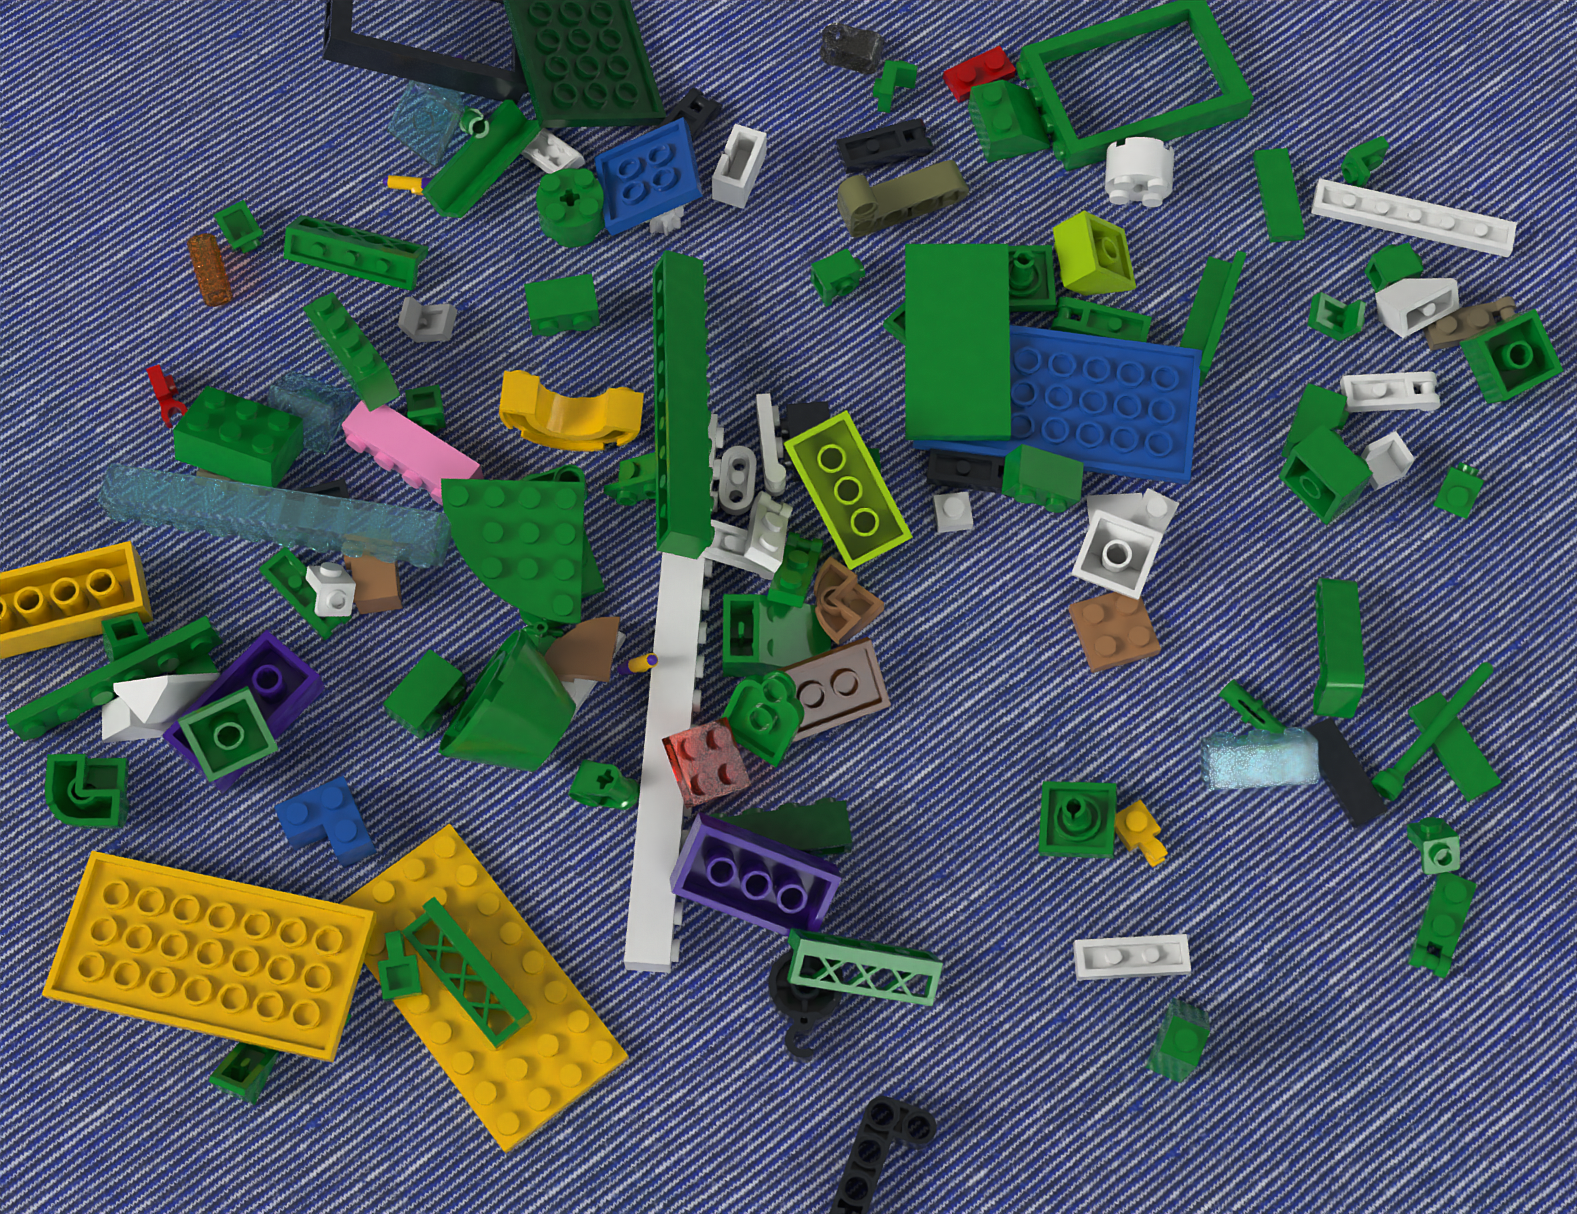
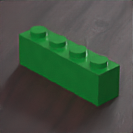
M333 292L303 307L316 338L369 412L401 396L387 364Z

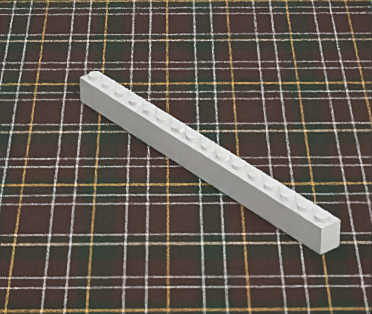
M711 414V421L708 427V438L712 440L709 467L713 469L710 496L714 498L712 512H717L719 491H713V480H720L721 459H715L716 448H723L724 428L718 427V414ZM662 552L653 653L658 657V664L651 669L624 955L626 970L671 973V963L679 962L680 939H674L675 925H682L683 903L677 902V895L671 892L669 879L690 830H683L684 816L691 817L693 795L686 794L687 781L694 782L696 760L689 759L690 746L697 747L699 725L692 724L693 712H700L702 690H695L696 677L703 678L705 657L698 656L699 644H706L707 622H701L702 610L709 611L710 589H704L705 577H712L713 560L699 556L696 560Z

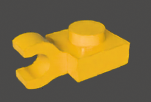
M1141 799L1116 814L1115 832L1127 850L1130 852L1139 847L1152 868L1165 861L1164 857L1168 855V852L1163 844L1155 838V836L1160 834L1161 828Z

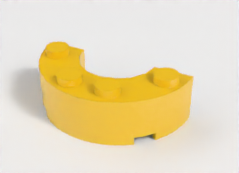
M523 370L504 371L499 416L508 429H513V426L521 430L522 438L533 443L568 451L605 450V444L617 441V446L620 447L631 442L639 434L644 393L635 392L627 387H618L616 389L609 388L604 394L597 397L570 398L546 389L540 383L539 376L531 375Z

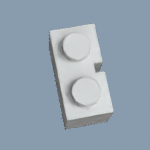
M738 124L734 125L725 146V154L722 153L712 177V199L744 209L766 157L767 133Z

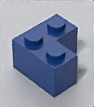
M344 776L274 806L286 838L295 851L328 836L334 853L343 868L378 853Z

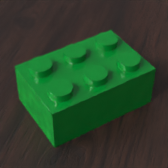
M210 386L204 388L173 429L175 460L270 493L275 490L303 450V418Z

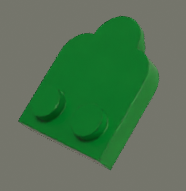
M780 670L770 671L764 677L760 675L747 676L736 686L716 729L777 768L782 763L805 715L801 702L795 698L796 685L790 675Z

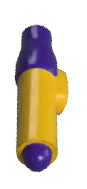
M389 175L382 182L391 189L411 190L412 194L423 195L421 191L433 178Z
M649 653L636 658H630L625 660L624 663L619 664L617 671L620 675L646 672L658 664V657L654 653Z

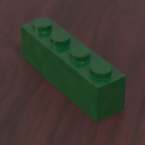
M828 797L816 800L814 805L800 806L799 803H786L780 805L778 810L764 812L763 808H750L742 811V815L727 817L726 813L709 815L816 857L851 853L853 842L846 800L837 801L836 798Z

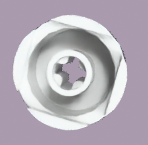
M1148 137L1126 138L1125 145L1116 147L1117 141L1112 143L1107 149L1105 190L1109 194V201L1118 205L1126 204L1129 200L1142 201V204L1147 207L1161 206L1163 199L1172 192L1174 149L1170 146L1169 150L1163 148V141Z

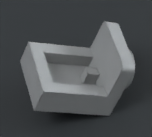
M405 297L399 315L398 327L416 343L448 341L451 338L458 310L451 304L422 306L413 297Z

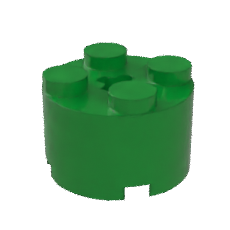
M567 168L545 174L541 178L536 194V204L540 227L543 233L548 238L550 237L557 241L558 245L564 247H581L591 243L595 239V235L601 229L603 230L605 226L603 189L593 173L586 168Z

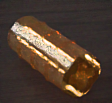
M208 233L193 236L188 240L187 247L204 304L210 307L225 305L232 300L233 294L216 237Z

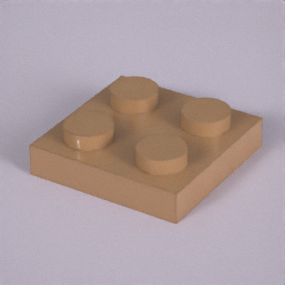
M1112 592L1070 604L1068 610L1092 673L1160 653L1161 647L1141 595L1136 600L1120 593Z

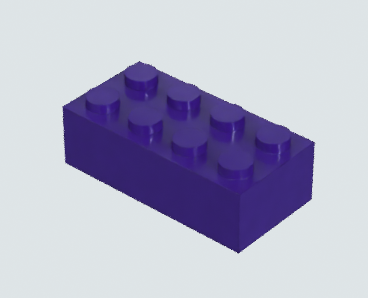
M266 629L180 717L248 686L274 740H276L320 695L325 686L317 672ZM176 720L163 733L162 737L175 753L208 781L178 720ZM254 762L210 783L223 794Z
M698 811L669 880L673 894L789 937L791 928L813 932L819 931L842 877L837 865Z

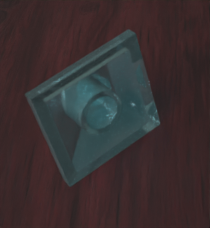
M409 80L386 131L432 167L438 168L465 112L460 92Z

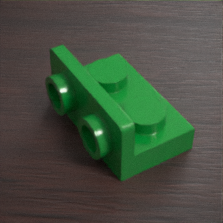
M655 452L621 461L618 482L605 485L603 493L615 499L616 503L623 506H633L638 501L656 499Z

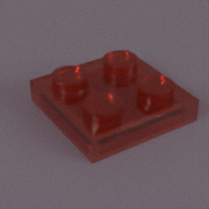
M727 717L662 739L687 809L751 786Z

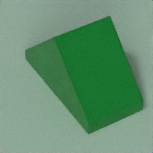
M239 1042L210 1075L209 1082L221 1092L255 1105L277 1060L279 1050Z

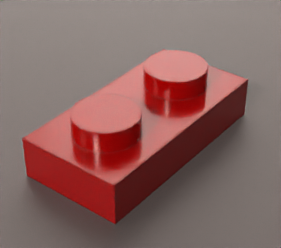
M999 45L943 72V80L958 103L969 99L971 87L1002 79L1008 81L1015 77L1016 69Z

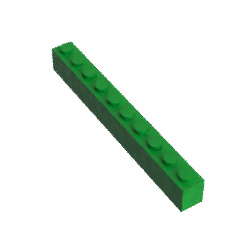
M665 250L652 270L656 548L660 552L697 560L706 547L711 546L715 535V528L711 526L714 498L710 496L713 469L709 467L712 440L708 438L711 411L708 410L707 399L710 394V383L707 382L710 358L706 354L709 330L705 327L708 303L704 301L707 276L704 275L703 260Z

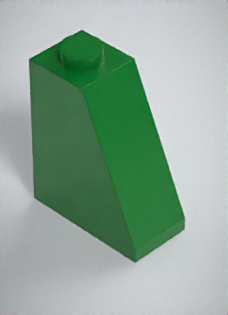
M1172 998L1145 1068L1181 1083L1197 1067L1210 1033L1208 1012Z

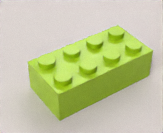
M847 410L783 443L849 570L913 538Z

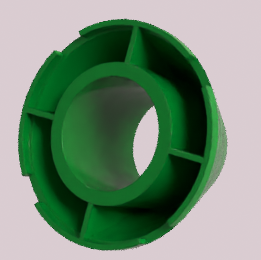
M520 628V630L516 629L494 653L475 680L476 686L466 702L462 701L439 744L438 752L443 756L534 772L543 764L563 736L575 713L576 703L528 633Z

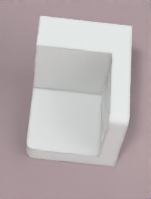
M1396 431L1367 445L1360 456L1367 462L1369 469L1373 472L1369 482L1375 491L1404 477L1414 462L1413 455Z

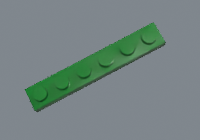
M204 616L5 715L7 723L24 742L29 739L38 738L45 734L47 730L63 722L72 721L81 713L97 705H104L110 702L115 696H118L114 691L113 683L153 678L164 672L173 671L180 664L196 656L209 653L214 647L223 643L222 638L209 618Z

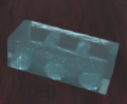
M1290 727L1284 729V733L1271 734L1270 731L1262 729L1250 730L1248 735L1234 736L1231 732L1212 733L1211 737L1201 738V780L1208 790L1318 784V740L1305 728Z

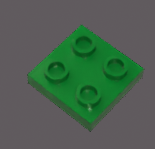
M1052 245L1008 246L1009 312L1055 311L1056 294Z
M1043 781L1039 855L1114 859L1117 784Z

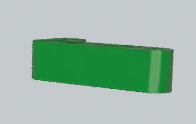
M1320 577L1315 592L1320 676L1314 691L1313 712L1316 716L1352 719L1360 701L1365 682L1358 585L1356 581Z

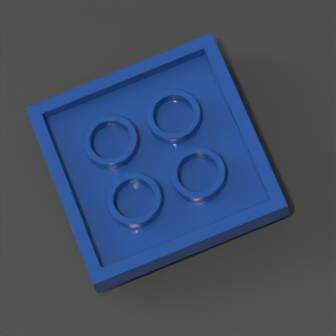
M684 117L594 157L597 178L604 194L603 214L605 227L611 236L703 196L690 128Z

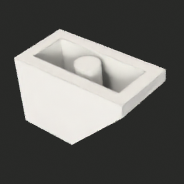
M1453 278L1402 279L1375 293L1379 321L1402 338L1460 309L1457 281Z

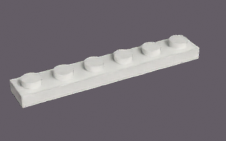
M1320 178L1316 185L1311 213L1504 257H1509L1513 250L1517 222Z

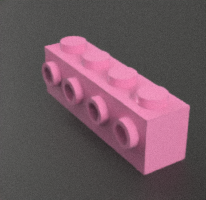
M360 401L341 424L346 435L345 441L351 448L359 453H363V451L368 452L374 456V460L379 466L387 471H391L393 468L402 474V478L413 488L419 489L421 486L429 491L430 496L442 506L441 478L484 480L479 463L385 404L369 412L364 403Z

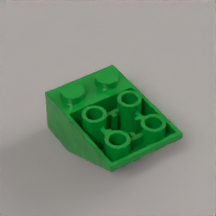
M723 594V677H747L749 675L764 677L770 671L831 650V638L820 625L815 613L817 606L804 603L802 608L767 600L768 596L760 594Z

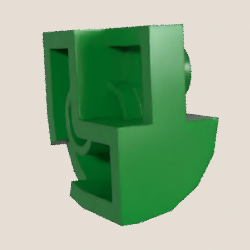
M47 754L44 789L46 804L55 818L68 826L83 829L123 828L126 824L129 810V800L127 799L129 761L127 758H88L86 754Z

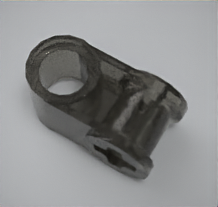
M836 22L830 23L824 28L822 33L824 43L820 47V57L826 64L850 69L865 75L873 74L877 71L885 44L884 38L879 33ZM837 32H840L839 39H836ZM832 49L835 50L834 57L831 56Z

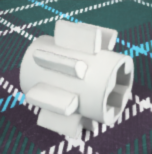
M683 205L645 221V223L650 222V233L656 231L668 236V233L674 228L680 229V217L684 216Z

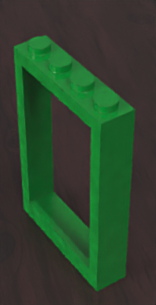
M1177 0L1023 46L1020 59L1016 63L1018 76L1021 81H1026L1032 104L1038 108L1041 114L1040 121L1045 134H1050L1052 138L1054 155L1058 161L1062 160L1067 172L1106 160L1108 147L1116 141V147L1125 145V139L1131 137H1148L1165 142L1247 117L1254 100L1206 0ZM1187 21L1223 96L1078 139L1044 64Z

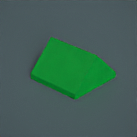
M248 686L177 719L209 783L279 750Z

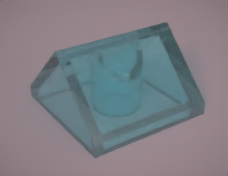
M291 371L270 385L266 406L303 418V447L326 455L355 399V394Z

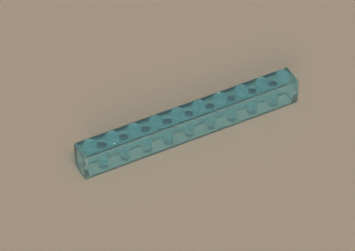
M109 463L97 499L99 505L107 512V516L119 522H127L128 519H133L152 527H160L161 524L172 525L184 532H193L194 529L205 530L217 537H227V534L240 536L250 542H260L261 539L270 540L280 546L289 548L294 547V544L303 545L321 553L328 552V549L341 551L344 555L353 558H360L363 554L374 556L376 559L386 563H395L396 560L407 561L419 568H429L430 565L443 567L452 530V524L445 513L112 463Z

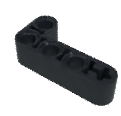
M878 1096L873 1098L865 1109L829 1214H844L846 1208L861 1211V1214H867L891 1142L914 1150L925 1149L932 1142L937 1130L936 1120L932 1114L891 1097ZM875 1108H886L892 1115V1121L888 1125H878L873 1121L871 1112ZM916 1120L925 1123L929 1131L928 1136L923 1139H915L908 1131V1124ZM864 1144H872L879 1150L880 1157L875 1162H865L860 1158L858 1149ZM851 1181H860L865 1185L867 1195L861 1200H853L846 1194L845 1186ZM841 1203L846 1208H838L837 1206Z

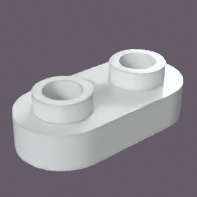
M733 446L726 450L722 456L719 504L725 512L731 515L746 513L752 507L754 501L757 461L753 451L745 446ZM736 464H742L745 466V468L741 471H737L733 468V466ZM737 495L740 496L742 500L738 503H734L730 500V498L732 496Z

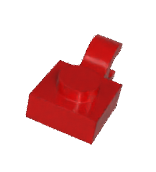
M158 364L147 368L146 371L161 406V417L167 428L170 429L173 428L171 422L172 415L181 413L184 416L188 409L182 402L175 401L173 396L179 394L174 378L172 374L165 376Z

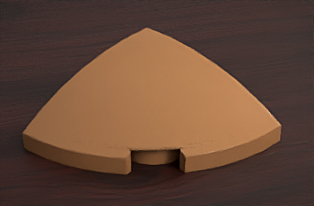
M830 556L820 568L815 580L814 595L816 596L817 605L815 613L824 631L839 645L859 633L884 611V602L857 583L858 575Z
M600 617L577 624L576 628L566 633L562 638L555 640L544 658L560 681L574 683L575 678L610 682L620 617Z

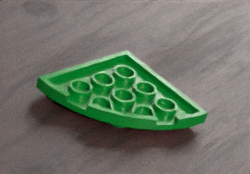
M441 478L442 503L450 534L459 553L476 577L496 596L528 614L561 624L577 625L581 623L585 482Z

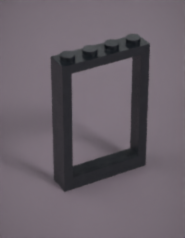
M326 0L322 52V59L501 102L513 100L516 105L523 93L527 94L529 92L513 34L511 71L353 33L351 32L353 0ZM489 0V1H493V2H497V3L504 4V3H503V0Z

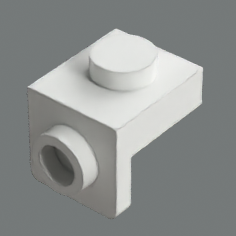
M332 562L322 563L321 566H308L306 580L317 593L314 610L317 616H350L356 583L341 565Z

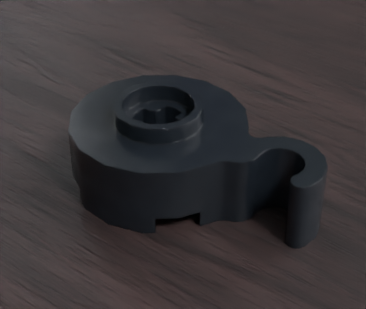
M791 948L789 952L783 954L772 965L768 979L769 998L777 1014L792 1024L785 1035L784 1047L786 1054L794 1062L808 1063L812 1060L813 1050L811 1048L800 1049L796 1047L794 1040L799 1036L810 1035L816 1025L830 1018L840 1006L843 992L816 988L810 990L809 994H803L801 989L796 988L795 984L789 983L787 977L794 949ZM804 955L800 974L812 976L825 966L819 957ZM826 959L828 964L834 961L832 959ZM839 967L833 972L839 981H844L842 969ZM830 974L824 977L827 979H832Z

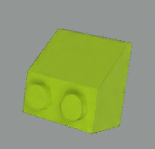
M1085 210L1052 228L1055 239L1054 249L1058 255L1061 269L1060 279L1065 288L1084 296L1131 291L1136 288L1123 228Z

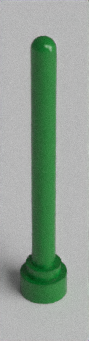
M1481 663L1394 767L1387 768L1385 771L1381 770L1374 777L1371 783L1381 796L1394 801L1404 790L1402 785L1405 783L1404 777L1490 677L1494 670L1491 663Z

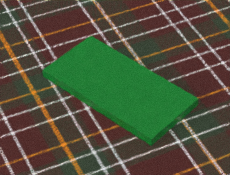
M905 244V440L1010 441L1008 244Z

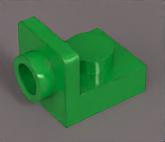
M1383 135L1348 150L1341 169L1344 179L1352 184V186L1364 188L1370 178V171L1378 168L1383 163V158L1389 148V144Z

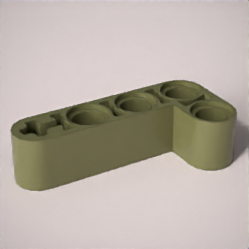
M946 160L870 187L864 175L849 177L839 185L837 208L850 236L862 237L955 204L968 195L969 188L954 160Z

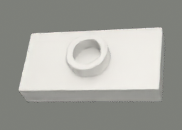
M545 128L520 153L546 173H553L567 168L578 169L585 163L581 153Z

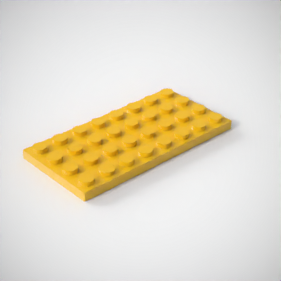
M449 823L340 904L374 911L377 914L364 963L381 985L378 961L389 960L385 933L404 930L425 913L422 905L435 897L530 1012L532 1020L496 1049L404 936L406 956L416 954L418 958L423 994L392 1001L505 1154H507L628 1060L629 1056ZM430 921L414 935L421 944L438 946L440 930ZM444 938V946L453 947L449 943V941L446 938ZM428 951V953L436 961L437 952ZM443 953L441 969L445 973L461 974L463 958L456 953ZM468 966L467 975H476ZM451 980L459 989L460 980ZM466 981L464 997L468 1002L485 1003L487 988L482 982ZM491 994L490 1004H499V1002ZM475 1009L483 1019L484 1009ZM489 1010L488 1026L496 1036L514 1022L506 1011Z
M91 851L42 995L48 999L333 1063L377 914L366 909Z

